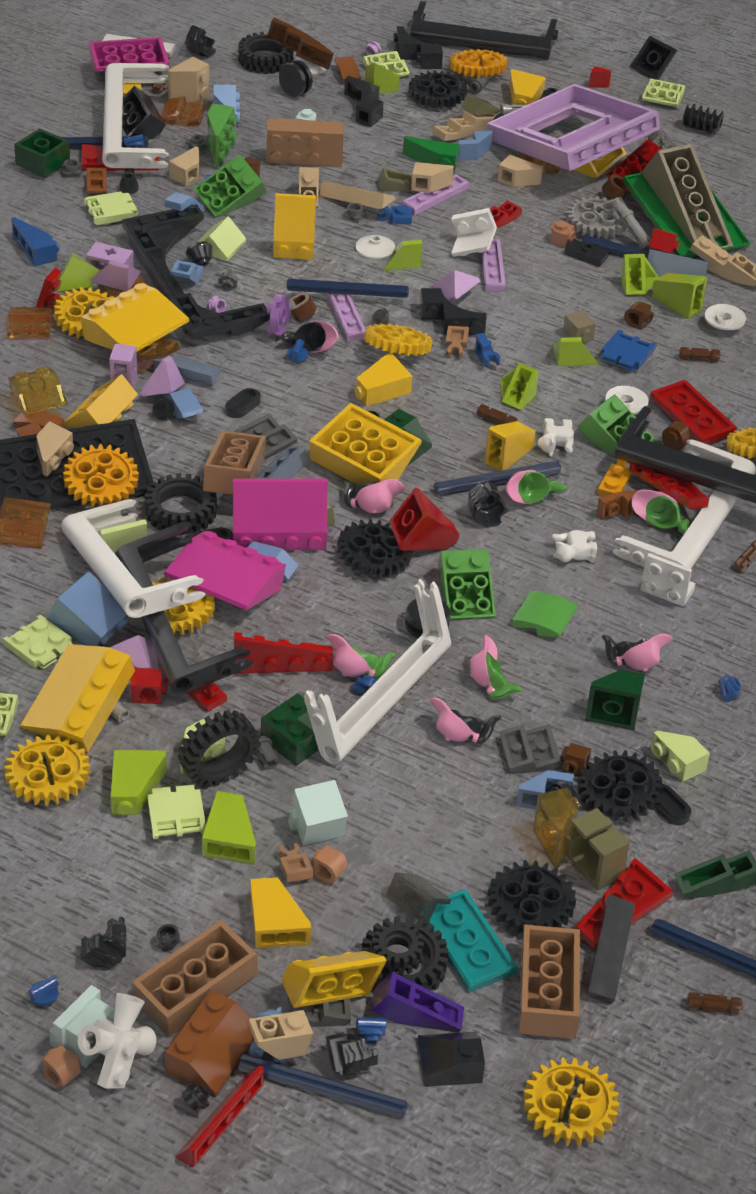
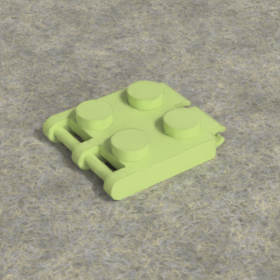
M115 192L86 197L84 199V203L89 207L88 211L90 215H93V221L96 225H107L138 215V209L129 193Z
M42 615L35 617V621L31 624L21 626L17 633L2 639V643L6 648L34 669L39 666L43 670L56 662L57 659L55 658H60L67 645L72 644L71 637Z
M194 784L175 786L176 792H171L170 787L152 789V794L147 795L153 839H159V836L174 834L180 837L183 836V833H204L206 822L200 789L195 790Z

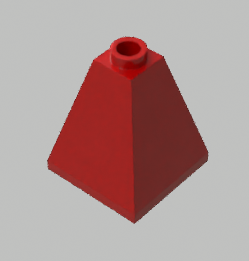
M416 487L389 520L399 549L403 551L449 549L459 539V533L455 525Z

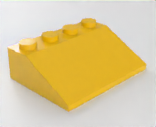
M140 283L136 284L134 288L120 293L116 298L106 301L98 308L91 309L87 314L81 316L84 340L113 350L114 344L136 346L137 352L188 323L189 318L156 288Z
M350 403L309 440L310 460L356 485L360 483L370 484L371 482L379 483L387 479L398 480L421 445L422 440Z
M68 644L22 721L21 728L44 737L50 735L52 740H55L58 735L62 742L70 738V745L79 743V749H85V752L88 753L135 672L131 656L109 647Z

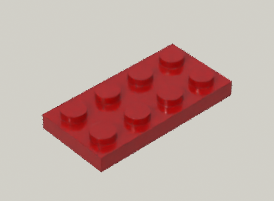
M686 380L659 388L650 393V399L673 421H681L687 425L690 437L696 441L709 444L729 436V433H734V430H737L735 424Z

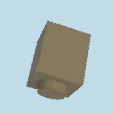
M583 310L567 314L564 319L563 333L568 338L582 337L583 343L590 342L594 339L596 323Z

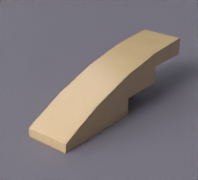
M464 111L462 118H451L446 126H434L432 133L443 141L473 135V131L486 130L487 123L492 121L496 114L473 115L468 111Z

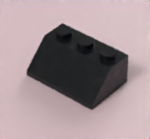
M134 85L123 97L122 135L147 136L148 140L154 139L163 131L166 124L150 96Z

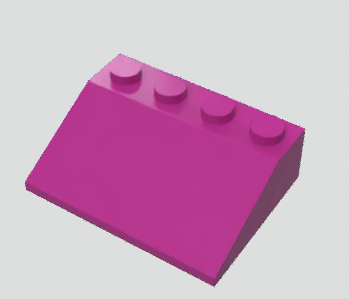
M161 37L89 42L90 62L92 70L96 72L105 71L106 67L112 63L165 64L170 66Z
M327 478L233 479V541L245 548L252 541L284 550H326Z
M204 531L192 538V543L185 546L165 570L164 576L177 580L196 575L199 578H203L204 581L197 586L192 585L190 587L248 610L281 590L286 564L279 562L275 557L259 554L253 548L237 545V542L233 540L222 539L214 532Z

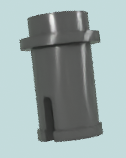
M480 75V77L469 82V90L472 93H479L487 85V77Z
M260 736L259 741L261 744L260 747H257L259 750L258 755L265 769H273L280 763V760L272 748L271 739L266 736Z

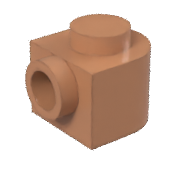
M565 221L554 223L551 228V243L565 248L575 239V226Z
M328 845L323 849H318L312 858V863H314L313 876L328 884L334 883L348 867L345 855Z
M62 1045L58 1048H52L43 1058V1076L55 1087L62 1088L81 1073V1061L74 1052H68Z

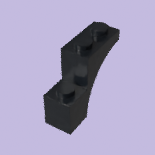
M397 26L396 33H393L394 51L398 52L401 60H417V62H420L421 69H442V44H431L417 40L405 31L404 26Z
M347 76L345 78L344 95L351 97L358 103L356 105L355 122L372 127L383 118L384 102L379 100L380 87L352 76Z
M421 288V320H442L444 334H447L448 326L469 327V335L485 333L486 313L465 310L452 304L443 295L441 288Z

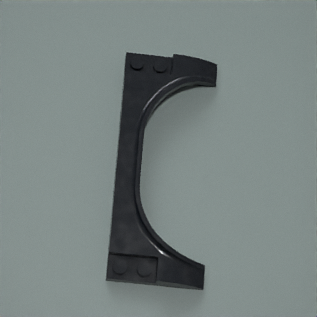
M197 204L188 206L183 211L171 209L122 219V227L129 236V244L158 291L189 318V322L182 325L181 328L185 334L189 333L192 339L229 331L232 337L259 327L270 319V314L267 313V307L264 303L220 313L205 309L196 303L191 293L184 294L175 278L170 275V270L165 261L168 252L204 219V214Z

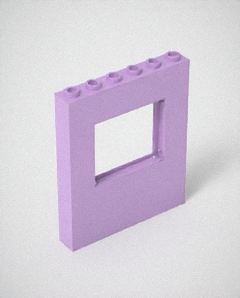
M573 84L488 122L487 129L492 130V142L571 171L660 130L658 111ZM575 114L594 120V122L559 138L537 132Z

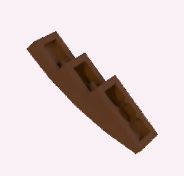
M275 17L272 19L268 36L282 41L281 46L295 51L297 57L329 70L334 55L332 51L294 26Z

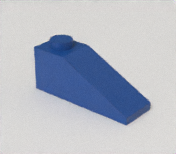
M16 217L11 218L12 235L34 266L57 261L59 246L49 233Z

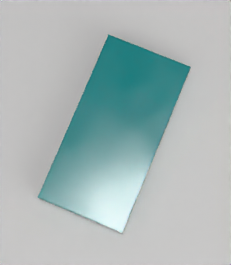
M466 889L417 906V914L424 920L425 926L430 923L434 926V932L439 930L442 933V939H445L447 942L448 961L469 993L518 974L519 967Z

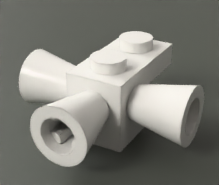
M117 993L114 1019H97L95 1026L87 1025L83 1027L78 1035V1047L83 1054L90 1056L101 1053L106 1056L97 1083L106 1089L124 1088L130 1076V1068L135 1053L146 1056L152 1053L156 1046V1035L150 1027L142 1026L136 1029L132 1027L145 1003L140 998Z

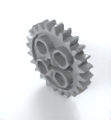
M589 196L586 200L581 197V201L575 200V203H570V207L567 208V223L574 225L576 233L582 232V236L588 234L591 237L596 236V238H600V236H603L605 239H607V236L615 238V234L621 235V232H625L627 228L624 223L620 222L619 216L610 205L614 199L607 201L606 197L600 199L599 196H596V199H593Z

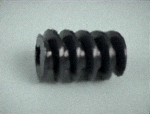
M688 104L684 111L682 123L684 126L689 124L691 128L696 126L699 130L702 127L704 131L710 129L711 133L719 132L723 122L724 111H721L718 116L717 109H714L711 114L709 107L703 112L702 105L696 110V104H693L691 108H689Z

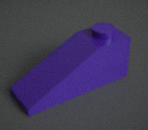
M391 972L375 987L371 1011L395 1023L458 1033L462 1028L464 1007Z

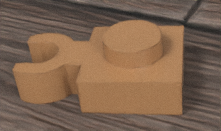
M448 326L446 337L448 358H451V354L454 352L459 353V359L463 358V348H467L469 327Z
M293 843V850L291 851L285 850L283 845L279 846L280 868L286 882L313 878V868L306 853L299 854L300 847L297 843Z

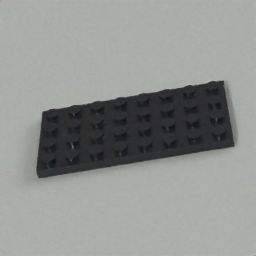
M135 419L66 429L73 434V450L61 460L59 467L56 470H52L48 476L43 475L37 452V434L1 439L0 518L82 505V498L75 501L74 494H68V488L64 486L63 472L64 465L68 464V458L74 459V452L81 454V448L89 451L90 445L95 449H98L99 444H102L103 449L111 445V450L113 451L119 447L120 454L127 452L128 458L134 459V464H137V472H139L138 486L134 488V494H129V497L147 493L148 487H151V483L154 481Z

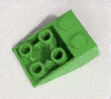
M213 103L207 112V146L215 168L219 169L222 162L226 160V154L230 153L232 143L236 142L237 132L234 131V126L237 123V115H234L235 107Z
M240 154L193 188L216 218L252 203L266 192L261 179Z
M614 394L592 411L577 427L591 443L615 455L617 443L627 430L630 420L632 418L635 419V415ZM646 429L641 438L658 443L654 436Z
M488 549L441 551L438 559L440 585L444 602L450 609V620L496 617Z

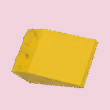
M276 193L273 258L313 260L316 196Z

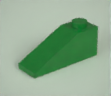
M404 136V155L421 163L454 166L453 172H455L459 161L460 144Z

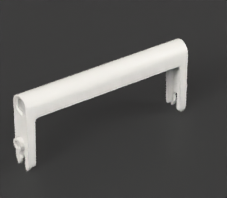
M112 63L106 67L102 161L105 166L109 168L157 169L169 166L165 161H154L156 157L165 158L169 156L165 149L122 147L123 84L166 83L168 76L156 75L155 71H165L169 69V66L165 64Z
M696 440L686 441L689 448L698 450L701 454H695L692 451H685L686 453L753 475L756 473L755 465L748 459ZM714 490L709 498L708 507L701 509L672 552L622 535L621 538H616L615 542L620 546L628 547L630 552L621 548L615 549L613 553L624 560L642 567L645 565L646 556L650 553L691 569L739 498Z
M135 500L119 501L74 513L63 519L61 523L63 533L128 616L132 618L142 617L197 601L206 595L201 591L187 594L190 586H197L204 581L203 578H199L196 575L142 588L97 533V531L136 522L138 517L136 513H129L126 516L121 515L122 509L133 507L137 503Z
M421 579L414 586L423 634L338 721H336L328 695L325 694L323 696L320 694L318 696V703L321 708H318L314 693L308 690L305 692L304 700L321 756L328 763L338 764L450 648V634L439 589L434 581L430 585V595L425 592V585Z

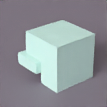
M335 780L294 789L292 800L295 809L290 810L288 824L291 831L298 830L303 846L344 835L348 815Z
M91 985L53 1022V1028L49 1031L50 1045L54 1048L62 1045L68 1052H74L80 1059L81 1065L85 1068L100 1053L88 1056L80 1051L78 1035L81 1029L87 1025L95 1026L97 1019H114L115 1009L101 1001L99 989Z

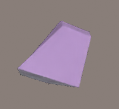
M110 260L109 264L90 281L126 292L131 288L140 271L130 265Z
M454 270L433 284L432 288H441L443 295L452 303L480 282L478 277Z
M171 356L161 361L139 394L149 396L172 393L185 384Z
M137 635L110 647L130 655L133 665L137 668L158 669L157 655L151 641Z

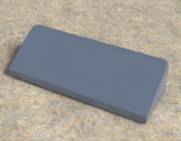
M650 249L647 259L659 277L666 273L706 277L709 263Z
M165 352L160 353L153 359L154 370H156L164 358L171 356L183 378L211 386L214 385L221 372L219 367Z
M287 447L257 476V479H291L310 460L305 447Z

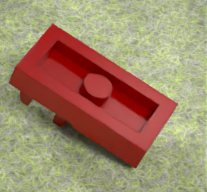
M54 268L47 275L35 308L42 311L48 306L51 310H54L56 300H59L60 296L54 293V291L56 292L62 283L60 280L62 271Z
M214 682L187 692L206 712L227 702V694Z

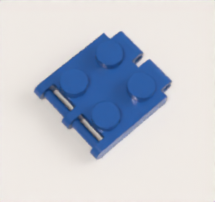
M618 330L601 349V356H603L601 360L614 365L619 362V367L630 371L639 370L655 351L657 343H648L640 340L638 336L632 337L624 334L622 330Z

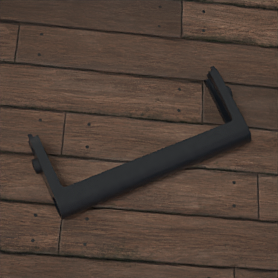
M420 1L417 11L414 10L410 36L424 42L481 50L486 49L546 59L550 57L554 40L557 41L559 30H556L557 19H551L545 37L424 21L426 1Z
M644 406L635 419L632 418L630 420L627 430L617 443L615 450L616 458L756 504V475L641 438L650 424L649 421H646L647 416L651 412V408L648 406Z
M183 522L122 545L116 550L115 555L142 588L153 586L143 563L192 543L191 538L195 535L189 532L180 537L175 536L188 531V528L191 526L190 522ZM164 610L141 617L171 690L176 694L190 692L243 671L254 664L253 660H247L246 658L235 662L237 659L244 658L251 653L250 650H244V647L241 646L188 665Z

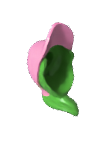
M535 470L515 473L506 485L508 496L513 501L522 504L537 503L543 500L549 492L555 494L567 490V486L555 480H548L543 474Z
M639 490L634 493L632 508L646 522L660 529L677 527L678 531L682 534H685L688 530L690 521L680 514L679 505L671 496L652 490Z
M329 634L326 636L336 649L333 665L344 677H360L365 674L378 680L386 672L390 660L396 656L394 652H389L378 657L372 653L361 652L356 646H350L339 635Z
M483 635L482 650L470 659V676L476 683L486 688L489 697L493 700H501L515 692H522L523 689L520 686L508 684L507 677L501 672V664L497 661V647L494 641L487 635Z

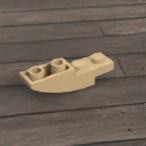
M703 235L692 244L690 250L706 262H709L708 270L732 282L756 286V265L738 252L731 256L727 251L721 249Z

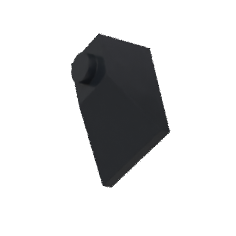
M649 36L630 66L655 80H659L677 53V49Z
M476 1032L418 1035L417 1039L425 1087L483 1082L485 1059L482 1041Z

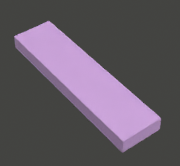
M454 175L452 185L431 193L419 192L401 201V205L411 207V214L415 216L469 189L470 183L460 176Z
M493 239L489 250L481 253L485 291L505 292L506 283L501 243L499 239Z
M326 293L347 342L364 340L366 329L349 294Z

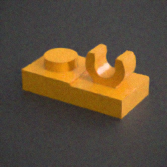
M618 458L617 465L611 464L598 488V496L602 497L625 490L632 476V472L629 471V468H626L627 461Z

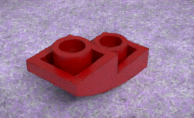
M508 200L499 208L496 206L490 208L497 227L512 222L522 214V208Z

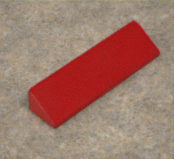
M258 1066L242 1077L176 1154L177 1159L192 1168L193 1166L195 1167L263 1087L264 1067Z

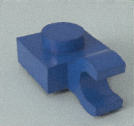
M403 205L391 206V209L386 206L383 209H379V212L385 213L377 214L379 221L391 220L392 224H411L412 222L411 207Z
M485 333L476 334L475 353L481 363H484L486 367H489L490 361L500 365V355L493 352L492 342L487 339Z

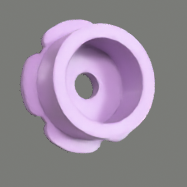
M376 41L367 42L365 52L367 55L380 54L381 46Z
M213 296L208 301L207 308L218 313L224 312L226 310V302L218 296Z

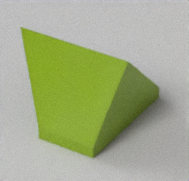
M376 63L366 65L365 82L379 86V94L397 92L399 90L400 74L391 72Z
M422 240L402 241L394 249V255L382 271L421 267Z
M71 252L62 269L60 277L62 283L56 292L72 290L73 288L80 289L81 287L92 288L95 282L90 280L101 270Z
M624 254L620 279L625 295H646L653 286L654 280L659 278V276L646 259L645 254Z
M582 337L560 338L553 343L558 366L599 365L583 344Z
M519 363L514 369L499 380L502 403L522 410L536 396L539 370Z

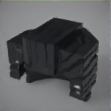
M192 25L184 42L187 49L201 56L210 57L215 54L216 49L213 48L215 40L205 36L206 31Z
M487 482L484 485L479 483L469 492L468 506L472 516L485 527L500 525L502 523L501 517L508 512L506 505H504V500H502L503 498L493 483Z
M122 916L118 917V921L111 918L107 922L108 928L105 934L97 933L93 934L90 938L86 936L81 938L80 960L92 967H107L110 969L126 957L127 933L125 918Z
M342 1032L325 1037L331 1068L339 1075L346 1076L353 1072L368 1070L370 1065L378 1064L377 1048L368 1049L365 1039L359 1038L355 1040L353 1032L349 1034Z

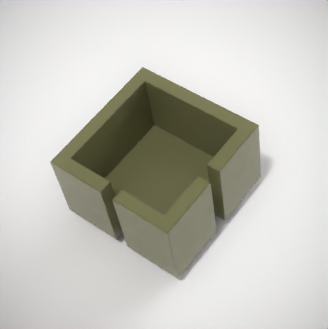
M598 808L571 820L570 839H568L566 856L597 891L616 882L619 875L625 870L630 844L627 837L615 827L613 828L611 820L604 816Z

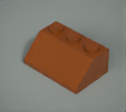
M210 990L165 1051L166 1073L188 1084L191 1082L196 1085L200 1084L208 1094L217 1097L238 1067L242 1054L248 1053L254 1041L248 1024L249 1016L236 1001Z

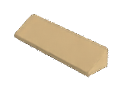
M326 181L322 182L320 196L359 203L378 209H383L395 200L393 195Z

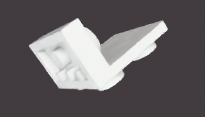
M489 208L452 216L451 221L458 235L451 252L453 257L466 256L475 252L483 253L489 250L497 229Z
M650 553L646 556L641 591L684 607L694 592L696 583L690 581L692 572L690 568Z

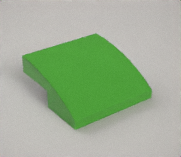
M531 591L513 617L512 622L515 628H535L538 636L560 637L578 607L577 604L565 598Z

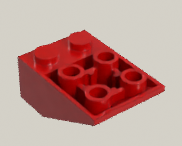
M647 139L606 176L609 178L611 175L616 174L624 178V176L641 173L657 151L663 149L650 139Z

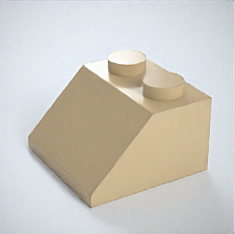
M191 57L169 69L168 103L198 104L208 98L210 93L209 64Z

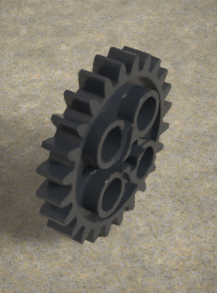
M434 70L433 73L427 71V74L421 72L420 76L415 75V78H411L408 93L410 98H414V101H419V104L425 103L426 107L432 105V108L439 106L442 109V106L449 108V105L456 106V103L461 104V101H464L467 96V85L465 84L466 81H462L461 77L457 78L456 74L451 76L450 72L444 74L443 71L437 73Z
M361 519L359 525L352 522L351 527L346 525L344 531L341 530L337 541V553H340V559H345L344 565H352V571L359 569L360 575L367 572L370 578L373 574H376L379 579H381L382 574L390 578L391 572L396 576L399 574V570L404 572L406 566L409 567L413 551L399 549L393 530L389 528L390 523L381 525V520H378L376 524L371 519H369L368 523Z
M614 750L613 756H609L604 752L603 759L595 756L594 763L587 762V769H581V776L578 778L579 795H581V802H586L587 810L598 808L604 816H613L614 822L618 820V817H623V820L627 822L628 816H632L637 820L639 812L646 816L647 808L654 810L655 803L660 802V795L663 792L660 770L654 769V762L647 763L646 756L637 759L636 752L632 756H628L627 750L622 755H618L617 751Z
M524 860L523 866L513 862L512 869L504 866L503 873L496 872L495 879H491L490 887H488V906H491V915H497V923L506 921L505 929L514 926L515 934H518L520 930H524V925L561 928V924L567 925L569 918L573 917L576 905V890H572V882H566V874L557 875V867L550 871L548 870V863H545L543 867H539L538 861L535 860L533 866H529L528 862Z

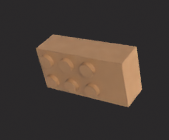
M268 118L266 163L342 167L344 122Z
M221 431L204 465L203 491L233 495V479H257L264 463L266 436Z
M220 920L133 980V996L145 1001L142 1010L170 1038L185 1026L210 990L227 997L258 974L257 953Z
M524 925L521 945L519 1034L576 1039L580 1011V930Z

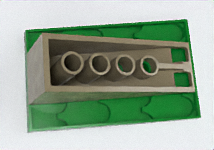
M692 143L658 150L641 173L624 176L622 179L634 200L639 203L655 228L677 234L676 241H679L677 252H672L674 255L692 259L701 258L692 252L690 248L702 235L725 251L740 250L751 244L709 187Z

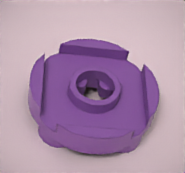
M276 294L273 301L268 302L267 313L270 314V322H268L267 326L268 334L279 337L287 332V328H284L285 322L289 323L290 303L289 300L285 299L287 295Z

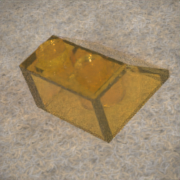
M43 366L33 372H18L15 376L8 377L12 401L25 415L68 405L57 373L50 367Z
M567 787L540 794L537 799L533 831L554 868L560 867L566 855L568 839H570L571 820L577 817V812L580 809L577 798L571 795Z

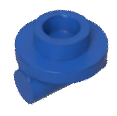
M143 135L124 138L125 147L143 148Z
M296 340L294 347L288 349L287 358L289 360L300 363L308 358V351L303 348V340Z
M365 674L363 678L357 677L352 691L364 695L377 679Z
M727 674L718 680L724 702H730L733 697L737 698L741 695L740 690L742 686L735 676L731 677Z
M51 976L46 980L36 982L28 990L30 999L34 1004L48 1006L57 1000L59 995L57 986H59L56 977Z
M356 1018L357 1036L363 1037L365 1042H379L380 1036L386 1035V1018Z

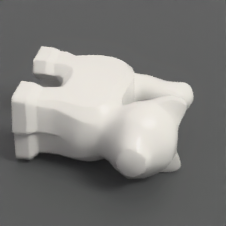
M545 418L543 424L544 434L537 441L538 447L548 453L550 457H552L556 445L565 447L566 452L571 453L574 444L572 420L563 419V426H555L553 419Z
M573 530L569 533H555L552 535L551 539L556 542V553L553 555V558L565 563L571 559L589 560L591 563H595L597 543L593 542V539L595 540L594 531Z

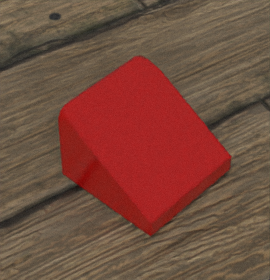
M595 66L590 72L589 87L609 88L612 70Z

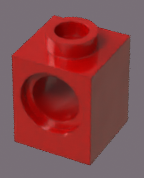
M654 228L648 251L652 249L670 254L672 252L676 253L679 241H676L677 234Z
M134 668L135 672L131 677L130 684L131 703L161 704L162 695H167L168 680L163 679V669Z

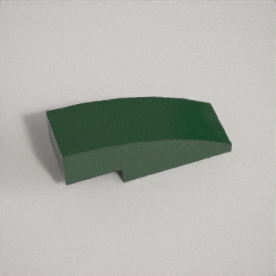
M750 850L728 859L722 854L675 873L674 876L684 897L714 896L755 885L756 860Z

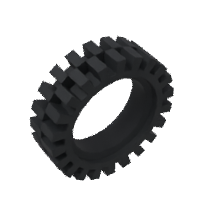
M255 32L253 36L248 34L239 41L238 61L241 66H244V69H249L251 72L256 70V73L260 74L261 71H264V74H268V71H271L272 74H276V70L279 72L284 64L293 62L294 51L281 46L282 41L272 38L268 34H264V32H260V35ZM259 50H270L278 52L279 54L264 56L255 54L253 52Z
M176 473V478H173L170 474L166 475L167 480L161 477L158 479V483L155 481L151 483V487H148L147 493H145V510L148 522L151 521L153 527L158 526L159 531L179 523L190 522L191 526L185 532L189 533L192 529L197 532L201 531V527L204 530L207 529L208 523L212 524L214 522V518L217 516V493L203 491V480L200 482V476L196 475L194 479H191V474L186 473V477L181 478V473ZM174 496H190L202 503L200 508L186 513L170 512L162 508L160 504L165 499Z
M225 710L223 716L220 712L214 713V719H211L210 716L205 717L206 723L203 725L200 722L195 724L194 726L197 730H189L186 733L189 738H183L181 741L183 746L178 749L180 753L178 755L179 763L190 779L199 786L204 784L205 787H210L211 783L214 786H218L221 779L224 783L229 782V776L233 775L234 778L239 776L237 771L239 769L245 771L248 768L245 763L252 764L254 761L252 755H257L259 752L257 747H260L261 744L259 741L260 735L243 713L239 714L235 710L232 713L229 710ZM230 735H238L235 744L224 755L210 762H200L203 754L215 742Z
M400 916L394 917L393 926H397V922H401ZM406 916V922H402V927H405L408 923L411 924V930L415 927L419 930L418 935L422 934L423 949L428 954L430 962L422 971L412 975H403L402 977L429 990L432 988L436 991L439 988L440 982L443 983L445 979L448 961L447 942L445 939H442V933L439 930L434 932L432 924L429 923L424 928V920L418 918L417 923L413 924L412 917ZM389 918L383 920V925L387 928L388 923H390ZM379 923L373 925V931L369 929L366 933L361 951L372 953L374 934L381 927ZM388 969L384 973L381 971L372 988L373 990L389 975Z

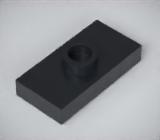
M573 239L565 248L566 255L597 266H601L609 257L608 250Z

